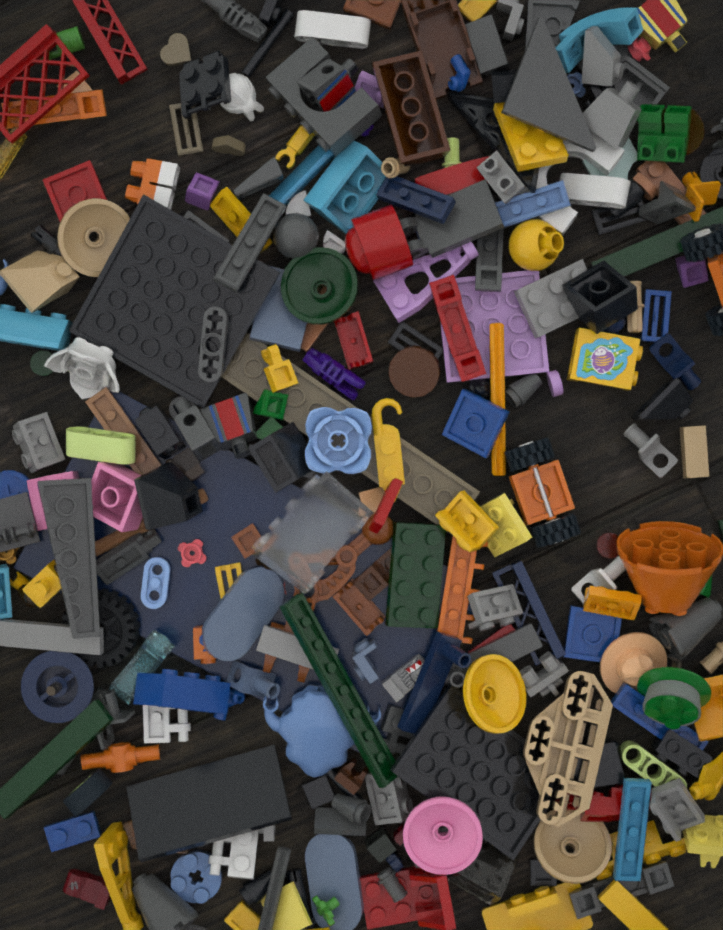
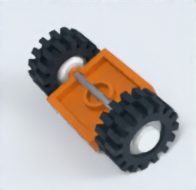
M719 223L717 225L712 224L709 227L705 226L700 230H694L695 232H690L687 236H683L680 239L688 262L703 261L705 258H708V266L721 301L719 306L712 307L705 314L714 336L723 335V224Z
M549 437L534 442L531 441L504 452L511 471L525 467L529 469L511 475L509 479L525 525L546 519L545 522L530 527L536 546L538 548L580 534L581 531L575 513L556 517L558 514L575 509L559 460H554L540 466L537 464L555 457Z

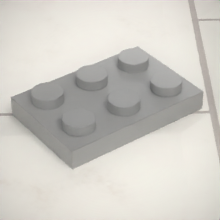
M583 259L514 291L535 338L541 337L579 318L563 290V284L587 271Z

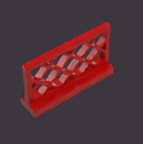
M47 24L0 65V98L4 99L3 111L0 112V117H2L0 131L12 144L90 76L62 42L59 35ZM56 45L62 50L61 61L49 60V51ZM68 57L71 62H66V58ZM34 64L43 65L41 78L29 77L30 68ZM48 65L60 66L59 80L47 79ZM66 66L76 67L80 72L75 79L64 80ZM15 81L23 82L22 95H10L11 85ZM29 82L41 83L39 97L27 96ZM46 83L58 84V93L53 98L45 97ZM9 99L21 100L20 114L8 113ZM27 100L39 101L38 111L33 115L26 114ZM8 117L19 118V128L12 134L7 129Z

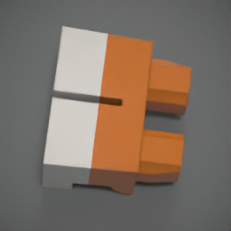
M148 158L146 162L133 161L130 175L142 178L141 187L128 185L125 198L138 205L144 194L165 207L172 209L174 191H176L180 173L179 165Z

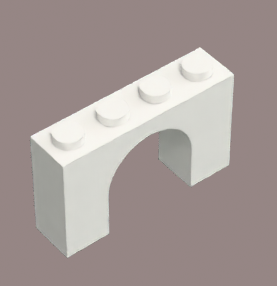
M591 130L590 133L596 145L594 152L562 140L569 155L568 158L586 160L606 176L610 174L625 151L622 148L615 149ZM552 165L539 167L536 189L548 185L546 176ZM525 188L515 196L529 192V190ZM567 207L534 219H541L550 223L563 236L576 219L578 212L571 207Z

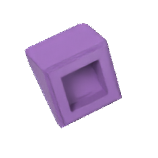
M196 172L187 188L185 202L204 210H209L220 181Z
M685 255L675 258L684 288L708 281L705 260L688 262Z

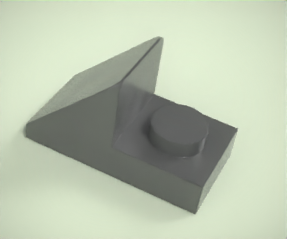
M660 181L658 199L641 205L639 216L655 224H660L695 211V205L678 188Z

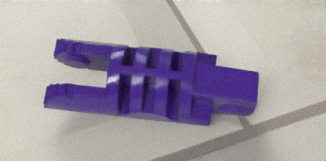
M314 348L309 349L302 360L312 368L316 375L321 376L330 385H334L337 390L351 400H355L358 396L357 391L351 385L362 389L366 384L363 379L349 369H345L342 364L333 360L332 357L325 353L322 354Z

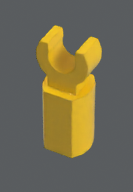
M300 125L286 144L287 148L277 153L276 160L279 162L282 157H289L290 162L286 168L288 170L292 169L295 165V157L301 155L315 134L311 133L309 135Z

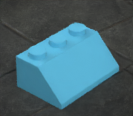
M353 141L334 158L303 201L344 234H347L353 228L351 219L367 214L377 202L376 193L386 178L381 171L383 162L368 147Z
M0 304V341L55 351L63 350L69 346L71 337L69 330L73 322L66 320L67 315L51 313V316L47 317L41 316V311L39 310L31 313L26 308L25 313L15 311V306Z

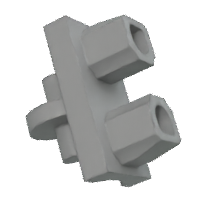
M498 151L494 152L477 167L505 204L526 188Z
M548 651L539 658L544 667L542 670L535 673L529 665L519 671L524 681L526 692L530 697L538 692L543 697L549 692H552L555 697L560 695L556 688L564 683L560 677L569 670L560 658L556 659Z

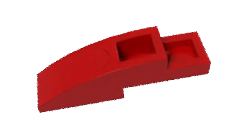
M623 785L612 787L607 793V797L603 793L593 792L590 808L580 814V821H618ZM569 794L567 810H577V807L574 808L572 804L574 796H580ZM556 798L555 802L559 804L560 798Z

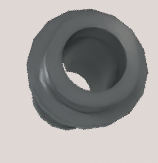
M388 867L377 875L379 878L378 883L383 884L393 902L396 903L403 899L408 892L395 876L396 871Z

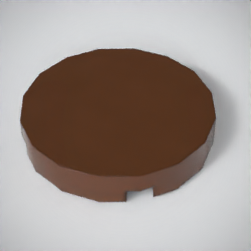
M415 345L398 351L390 362L388 372L390 382L394 388L401 394L414 398L431 392L438 383L441 371L435 355L429 350Z

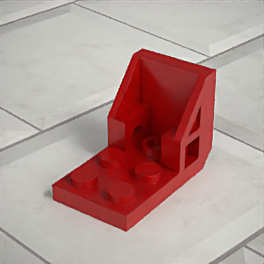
M415 866L402 868L395 876L408 893L396 903L393 902L383 884L378 883L379 878L377 875L379 873L360 876L367 930L417 920L418 925L421 927L440 930L456 929L447 875L433 874L422 868L416 869Z

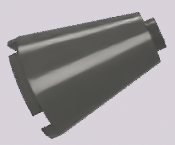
M707 597L695 601L687 609L686 615L676 616L672 613L654 615L649 619V621H652L649 624V629L652 636L670 652L667 657L674 662H680L722 619L721 613L723 609L717 600Z
M143 873L133 881L135 886L132 888V892L148 930H185L199 917V914L192 906L153 873L148 876L146 873Z

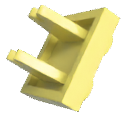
M505 493L480 506L500 527L488 540V548L494 557L532 538V535L526 528L527 525L521 520L513 507V499L509 500Z
M705 815L704 823L684 829L682 832L687 853L700 854L701 867H705L706 863L710 862L711 868H716L720 857L723 856V815Z

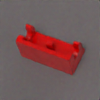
M359 311L334 321L348 369L351 370L373 363Z

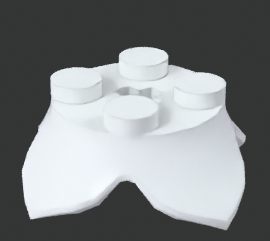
M75 338L73 343L67 348L52 354L44 365L58 373L69 371L70 384L82 400L91 398L106 386L113 393H119L120 391L115 374L116 364L112 358L113 351L105 346L98 347L88 343L83 338Z

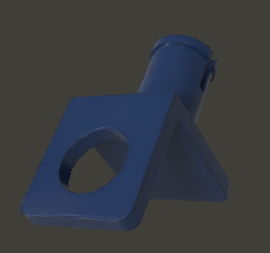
M666 333L649 347L650 352L673 379L679 378L688 390L695 389L701 383V379L691 369L695 362L681 349L669 333ZM665 343L671 344L673 348L671 354L665 357L659 354L660 347Z

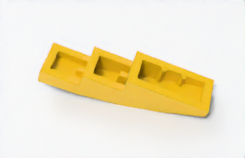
M613 880L597 896L630 930H669L619 881Z

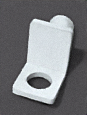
M617 556L603 570L601 568L591 570L571 588L583 605L584 596L581 588L585 583H591L595 587L602 586L611 590L617 589L613 581L626 570L620 556Z

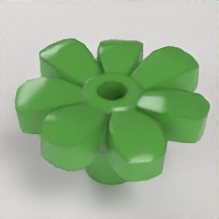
M317 895L314 896L312 901L317 907L316 911L318 914L323 916L329 926L335 924L332 911L340 905L338 900L332 897L325 902L320 900Z

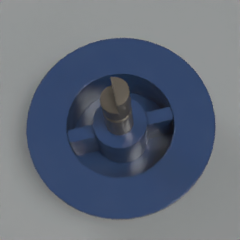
M47 651L42 653L28 664L22 676L21 693L25 705L36 717L47 722L64 723L75 719L89 706L93 697L94 680L89 667L80 657L70 652Z

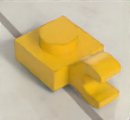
M277 344L261 351L262 358L269 364L268 367L264 368V372L273 393L298 384L290 360H282Z

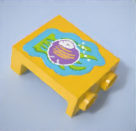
M584 328L576 329L567 380L614 387L624 391L631 390L632 386H636L638 371H635L636 361L641 360L643 346L639 345L640 339L606 332L595 334L592 330Z

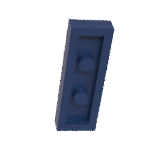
M386 177L376 193L377 198L381 201L441 224L445 223L456 204L455 199L451 196L400 177Z

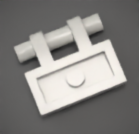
M143 705L144 743H170L171 732H178L179 742L189 741L188 731H191V723L188 722V710L177 709L178 722L170 723V709L175 708Z
M259 829L213 842L212 855L209 856L208 864L211 865L209 875L220 876L221 866H227L228 877L254 880ZM224 842L231 843L230 857L222 856Z

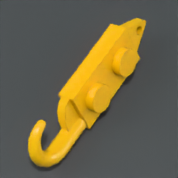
M390 398L381 399L375 403L371 414L379 487H382L385 491L394 478L403 481L402 485L405 484L400 433L396 427L383 424L382 409L385 406H392L396 409L397 414H402L399 403Z

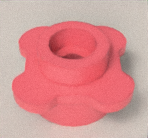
M637 37L631 45L627 46L630 54L637 61L640 62L643 59L649 61L651 59L649 56L651 46L645 38L641 37L639 39Z
M195 539L192 543L182 542L179 544L178 551L181 552V563L184 567H190L194 563L203 564L206 561L207 557L203 554L202 550L203 542L200 539ZM190 551H194L195 554L193 556L190 555Z

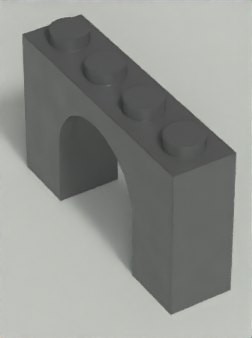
M311 37L266 76L270 85L268 91L277 101L281 98L286 103L284 108L293 118L297 115L302 120L300 125L309 135L314 133L318 137L316 142L325 152L330 150L336 157L382 117V113L378 104L362 88L342 105L331 111L319 112L306 106L305 96L297 82L326 59L331 60L329 53Z

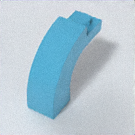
M616 8L602 11L583 18L565 29L559 35L561 42L556 47L565 72L569 73L583 59L585 30L592 26H598L612 45H631L644 31L638 9Z

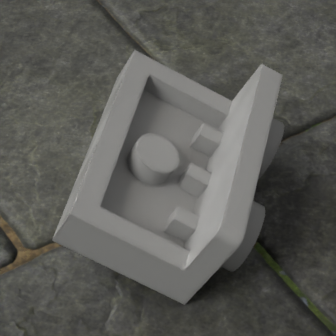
M680 778L652 788L651 800L649 802L650 809L655 816L658 815L665 832L671 834L676 842L681 840L682 830L705 822L704 813Z

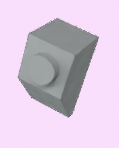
M592 26L585 30L582 84L612 87L623 76L624 65L620 63L621 55L599 27Z

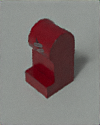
M78 869L69 870L62 891L69 896L81 898V900L95 904L94 907L104 910L111 897L103 877Z

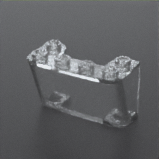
M327 471L320 476L315 474L312 479L309 478L300 489L303 491L302 495L298 499L293 497L284 508L287 511L282 518L277 516L268 527L271 530L270 533L260 536L251 547L255 550L252 553L254 557L304 594L308 593L325 573L323 569L350 536L358 533L374 513Z

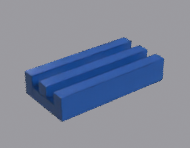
M644 290L643 304L645 307L642 310L643 330L640 333V341L655 343L668 333L671 291ZM654 296L651 336H647L650 298ZM660 296L664 297L661 337H656Z

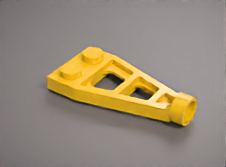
M114 822L94 843V848L101 874L123 930H141L144 924L142 916L136 911L135 898L132 892L133 883L127 850L128 836L126 831L123 830L122 822ZM118 859L119 874L115 877L112 864Z

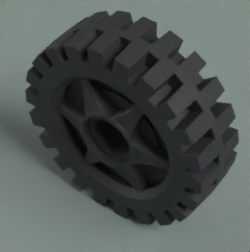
M97 588L99 624L105 628V632H103L104 653L101 655L73 654L79 656L83 661H87V666L93 667L97 664V668H103L105 665L109 667L116 662L119 663L131 652L139 638L140 621H137L139 615L138 612L133 611L134 605L132 602L130 604L126 602L128 598L124 595L119 597V592L117 591L109 592V589L103 588L99 590ZM66 611L63 614L61 624H69Z

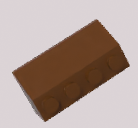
M422 50L372 62L400 164H422L444 158L450 152V147Z

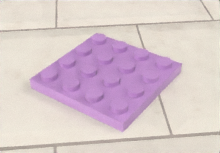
M527 270L502 273L501 292L475 291V276L455 278L462 297V304L486 374L470 380L490 378L489 325L491 323H503L505 377L549 372L546 335L538 338L534 337L514 291L539 280V271ZM440 322L446 383L460 382L461 380Z

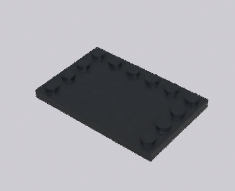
M449 684L390 771L428 799L451 797L467 804L479 818L483 839L513 861L540 821L536 813L539 793L523 756L526 740L513 730L493 734L479 728L467 712L463 692ZM536 747L533 750H529V754L533 756V761H536L537 757H542V752L538 751ZM555 778L554 782H549V787L553 790L552 795L549 796L545 793L544 800H550L549 806L555 799L556 789L561 790L562 787L558 783V778ZM543 808L542 812L545 814L548 808Z

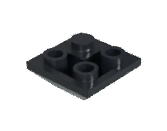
M167 462L134 479L146 530L184 522L203 512L197 486L172 462Z

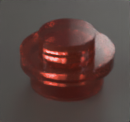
M614 533L602 534L596 544L598 553L605 558L618 556L617 539L619 536Z

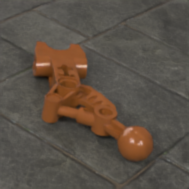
M372 513L364 519L361 527L362 533L349 544L342 545L338 549L322 550V553L304 555L301 552L291 554L288 563L295 589L293 596L301 593V585L305 583L311 584L315 592L312 596H305L308 603H312L310 607L314 612L316 603L328 600L347 583L355 572L357 558L372 544L383 545L393 537L394 523L389 516H387L383 527L377 534L369 531L370 523L375 513ZM323 563V566L338 565V568L327 578L319 579L314 576L309 564ZM287 621L286 625L275 622L271 623V627L294 634ZM265 654L263 672H271L277 657ZM299 665L297 681L304 683L310 668Z

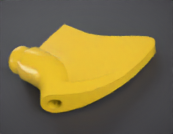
M723 752L712 762L703 765L699 780L689 788V793L694 800L703 798L713 800L723 784Z

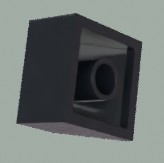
M604 260L563 284V290L580 321L595 334L600 333L638 310L637 287Z

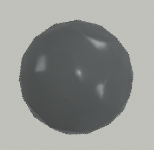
M300 213L287 214L278 221L274 228V244L278 251L287 258L302 257L318 245V228L307 215Z

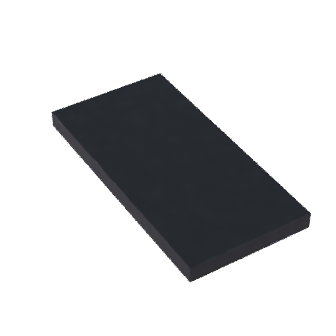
M275 745L126 786L138 859L141 863L292 820Z

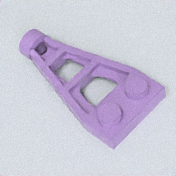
M469 242L434 258L429 254L414 259L412 267L374 280V283L398 323L420 311L433 299L429 285L430 282L451 275L456 276L479 254L473 243ZM464 251L465 255L462 257L460 253ZM441 260H448L451 268L439 278L434 277L430 266ZM417 272H424L429 278L428 285L420 293L412 294L405 284L406 277Z

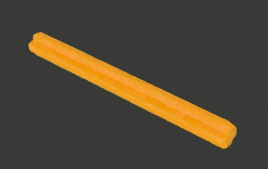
M491 323L489 325L490 396L492 403L505 409L503 323ZM505 423L491 451L492 474L494 476L506 474V456L504 453L506 452Z

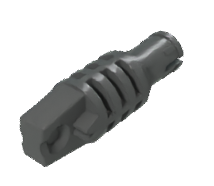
M201 0L219 13L222 21L247 38L258 43L266 35L267 27L254 14L248 12L240 4H237L236 1Z

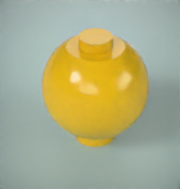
M530 219L520 223L512 231L509 238L511 258L519 267L529 271H540L552 265L564 247L563 236L550 223L541 219Z

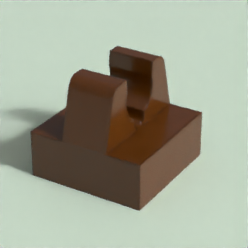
M355 758L340 766L334 777L339 784L353 795L360 789L368 771L366 767L361 772L353 769L357 762Z

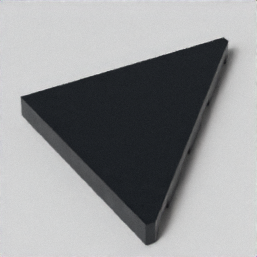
M450 91L448 100L494 152H499L531 193H535L539 168L517 171L493 111L495 104L493 98Z

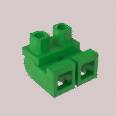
M641 104V112L638 117L637 160L684 163L689 143L692 106L668 105L665 111V105Z

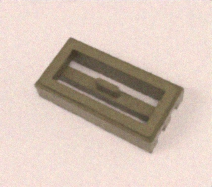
M181 103L169 105L178 156L183 157L184 155H194V153H204L197 112L191 114L197 147L192 146L188 118L185 119L182 116L187 149H183L176 110L181 109Z

